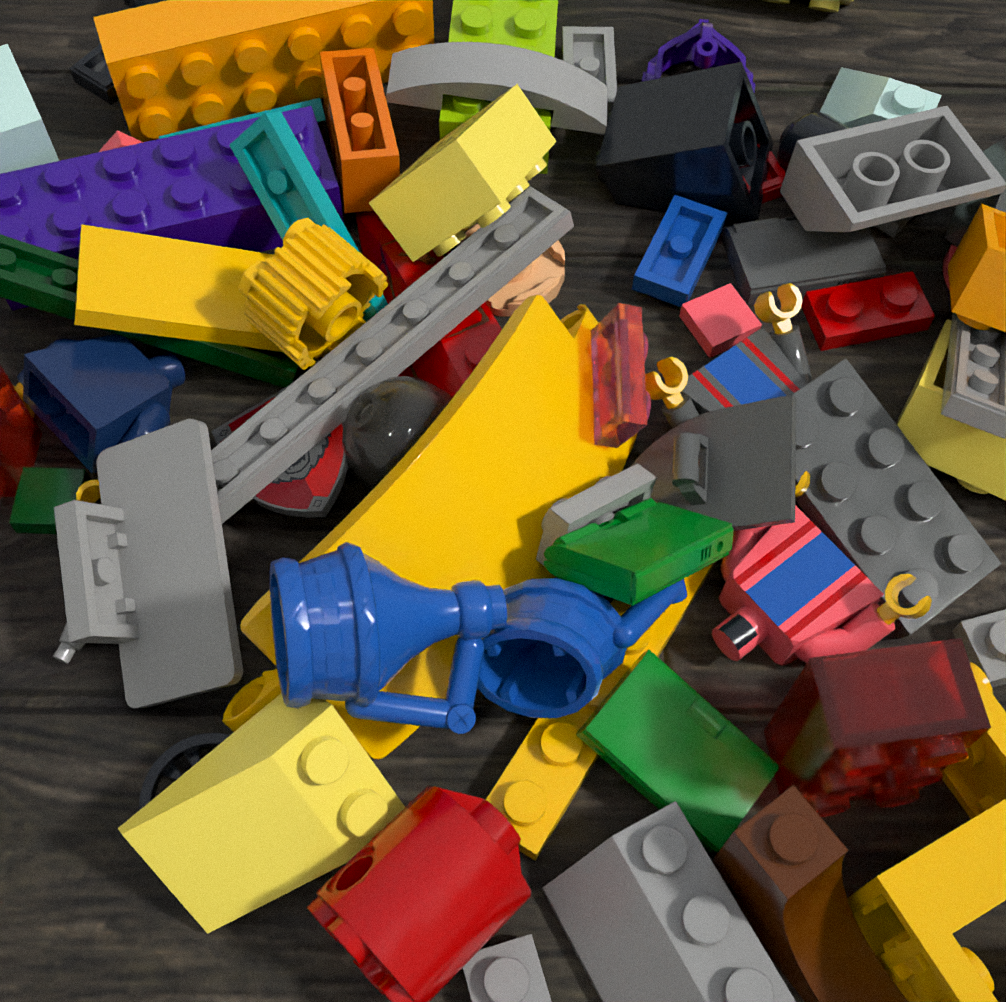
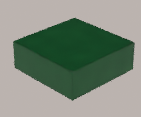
M22 467L9 521L16 533L57 534L54 507L76 500L78 488L83 483L91 480L86 470Z

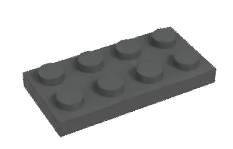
M846 358L792 394L796 398L795 486L805 471H808L810 474V485L807 491L801 496L795 497V501L807 517L884 594L878 605L881 606L886 602L885 589L887 584L893 577L900 574H911L916 577V580L911 585L904 587L899 592L898 603L900 607L911 608L926 596H930L932 599L930 610L924 616L917 619H907L901 616L894 621L895 630L892 632L897 639L912 635L1002 564Z

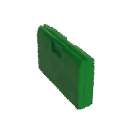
M648 498L618 511L613 519L597 525L593 522L558 537L553 545L546 548L544 557L547 560L543 564L552 575L562 580L584 585L591 591L634 606L728 556L732 550L734 529L732 523L666 503L655 502L652 498Z
M649 649L633 663L576 733L584 743L659 810L676 801L708 854L716 853L723 847L779 768L778 763Z

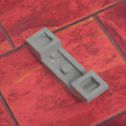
M484 42L428 44L392 54L386 101L388 103L441 110L443 94L494 101L518 84L534 108L551 110L550 127L605 134L607 127L608 86L586 71L555 57L524 48Z

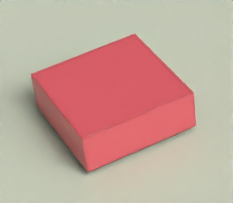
M731 283L683 303L679 315L709 358L729 350L762 326L761 322Z

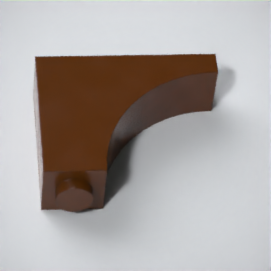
M793 785L731 834L712 860L714 866L767 954L805 1002H909L876 957L849 905L842 880V862L848 849Z

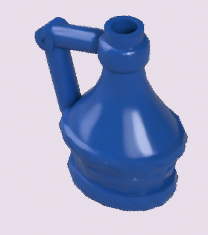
M349 542L338 546L336 551L298 563L295 559L282 557L272 561L270 566V606L279 684L286 707L299 709L310 704L311 699L345 701V708L348 714L357 719L451 729L457 734H464L473 728L476 721L473 707L484 653L482 638L488 636L491 630L505 628L507 623L506 598L500 585L486 586L481 581L472 580L456 583L450 590L425 587L401 578L379 561L364 554L361 547ZM454 635L458 637L454 647L445 699L380 691L393 680L412 658L433 643Z
M559 578L528 579L503 589L507 604V623L505 628L491 630L488 636L482 638L484 653L477 688L488 700L503 709L530 718H559L578 712L598 695L602 680L623 663L627 648L635 644L671 604L679 603L686 599L687 590L684 579L634 606L631 605L622 616L604 598L605 595L591 591L584 585Z

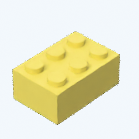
M516 84L436 142L372 199L369 204L412 262L432 249L440 257L458 245L467 236L465 231L478 223L481 228H484L509 210L511 207L509 202L526 190L530 185L528 181L547 166L542 157L557 141L521 88Z

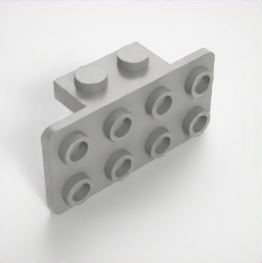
M186 419L103 450L98 455L96 463L101 504L73 500L54 507L69 642L119 644L125 699L132 708H148L237 684L243 675L208 427L202 421Z

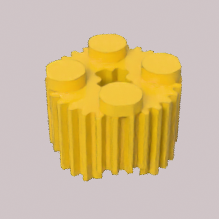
M309 218L297 220L289 227L283 239V247H277L273 257H268L265 262L259 261L254 263L244 272L238 289L248 298L244 303V306L247 308L244 312L247 316V321L299 367L306 370L309 366L315 365V360L319 359L322 353L326 355L329 351L331 352L366 323L363 319L364 310L369 308V301L375 295L377 297L382 296L388 283L386 282L387 277L378 267L333 229L324 224L320 226Z

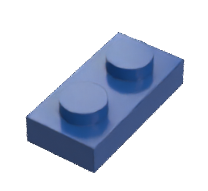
M674 195L634 274L632 290L679 307L683 303L688 302L724 228L727 213Z

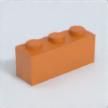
M374 48L320 52L323 107L344 213L374 211L369 202L400 175L399 151Z

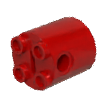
M428 785L316 892L318 897L306 908L336 942H339L353 957V963L390 1002H430L528 901L532 891L521 874L519 854L521 838L504 815L483 798Z

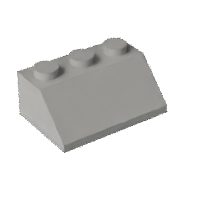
M943 106L797 140L780 192L805 231L852 232L1001 194L1006 189V182L949 107Z
M676 801L611 836L542 888L547 901L601 1002H796Z

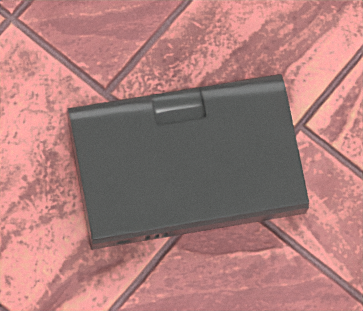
M793 216L738 223L723 229V245L742 298L748 307L754 306L758 296L768 291L773 294L774 302H780L777 296V289L779 286L787 283L795 285L799 289L802 298H804L807 291L884 277L886 273V265L869 227L852 232L805 231L797 217Z

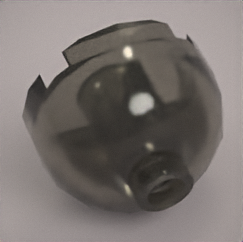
M389 377L368 388L352 403L342 429V448L346 454L351 476L364 489L371 492L414 446L453 397L446 391L419 377Z

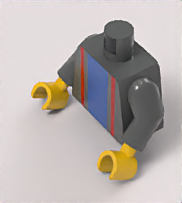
M787 283L778 287L777 296L781 302V310L777 309L773 294L770 291L760 294L754 304L755 313L763 322L772 323L774 330L770 333L763 327L690 376L687 374L685 365L674 357H668L657 362L658 371L663 375L665 384L655 371L642 376L640 380L642 394L652 400H663L664 405L661 411L672 429L689 419L714 410L792 395L813 381L800 328L797 325H792L790 318L798 314L802 306V296L795 285Z

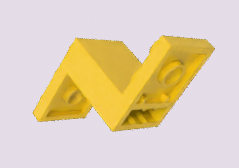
M953 645L931 657L891 703L890 707L971 820L876 876L847 899L868 944L890 978L909 1002H998L992 993L994 991V982L988 969L974 952L959 945L953 933L1006 900V711L994 697L992 686L985 673L974 663L968 662L957 646Z

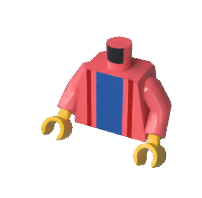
M808 471L804 472L795 486V497L801 496L807 491L810 485V474ZM795 505V523L734 531L732 550L728 556L722 559L720 571L726 582L719 600L731 616L712 630V636L718 648L733 661H739L758 645L776 664L781 666L787 665L798 658L809 665L852 661L894 631V621L899 617L917 619L924 616L930 610L932 599L930 596H926L911 608L900 607L898 603L899 592L916 580V577L911 574H900L893 577L887 584L885 589L886 602L881 606L878 605L884 594Z

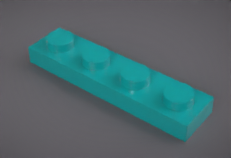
M265 112L229 146L281 239H284L287 230L294 222L309 218L315 224L320 226L324 224L330 227L359 251L282 112ZM383 294L381 297L375 295L369 301V308L363 312V319L366 322L388 304Z

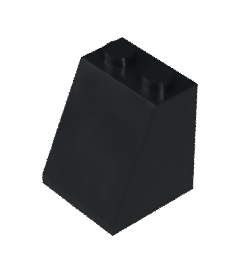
M738 62L618 87L612 111L607 115V128L602 146L595 157L597 176L602 183L606 184L616 204L666 212L674 195L726 212L725 222L738 224L758 221L763 199V182L767 179L769 169V151L772 152L774 142L743 63ZM743 177L745 178V180L747 181V183H748L749 186L751 187V188H750V193H749V190H748V188H747V186H746V183H745Z

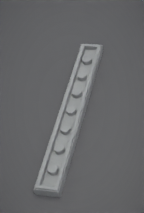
M530 186L509 203L511 207L502 216L488 226L480 227L214 447L211 453L222 524L574 227L571 212Z

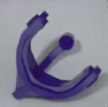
M699 19L698 24L689 31L661 46L658 54L648 62L647 72L643 71L642 82L659 79L662 73L669 67L694 61L695 65L701 69L742 62L755 93L753 72H750L746 67V56L734 44L713 29V24L708 23L709 20Z

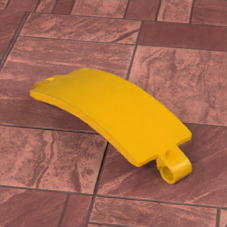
M534 295L526 298L513 312L474 371L426 432L380 483L299 563L336 551L338 546L349 542L361 547L364 554L379 561L401 578L429 588L450 590L456 583L478 580L486 586L500 585L502 589H506L528 579L556 578L536 560L543 534L542 520L546 512L558 500L562 498L569 499L594 486L603 477H612L620 473L638 434L636 424L607 386L620 353L585 304H579L577 306L578 310L560 320L543 296ZM269 590L242 619L240 627L241 631L276 665ZM454 635L433 643L412 658L393 680L380 691L445 699L454 647L458 637ZM277 669L264 671L262 673L263 676L245 685L230 701L224 712L222 722L233 732L281 694ZM326 700L333 705L368 756L373 759L379 760L386 757L420 727L357 719L348 714L345 708V701Z

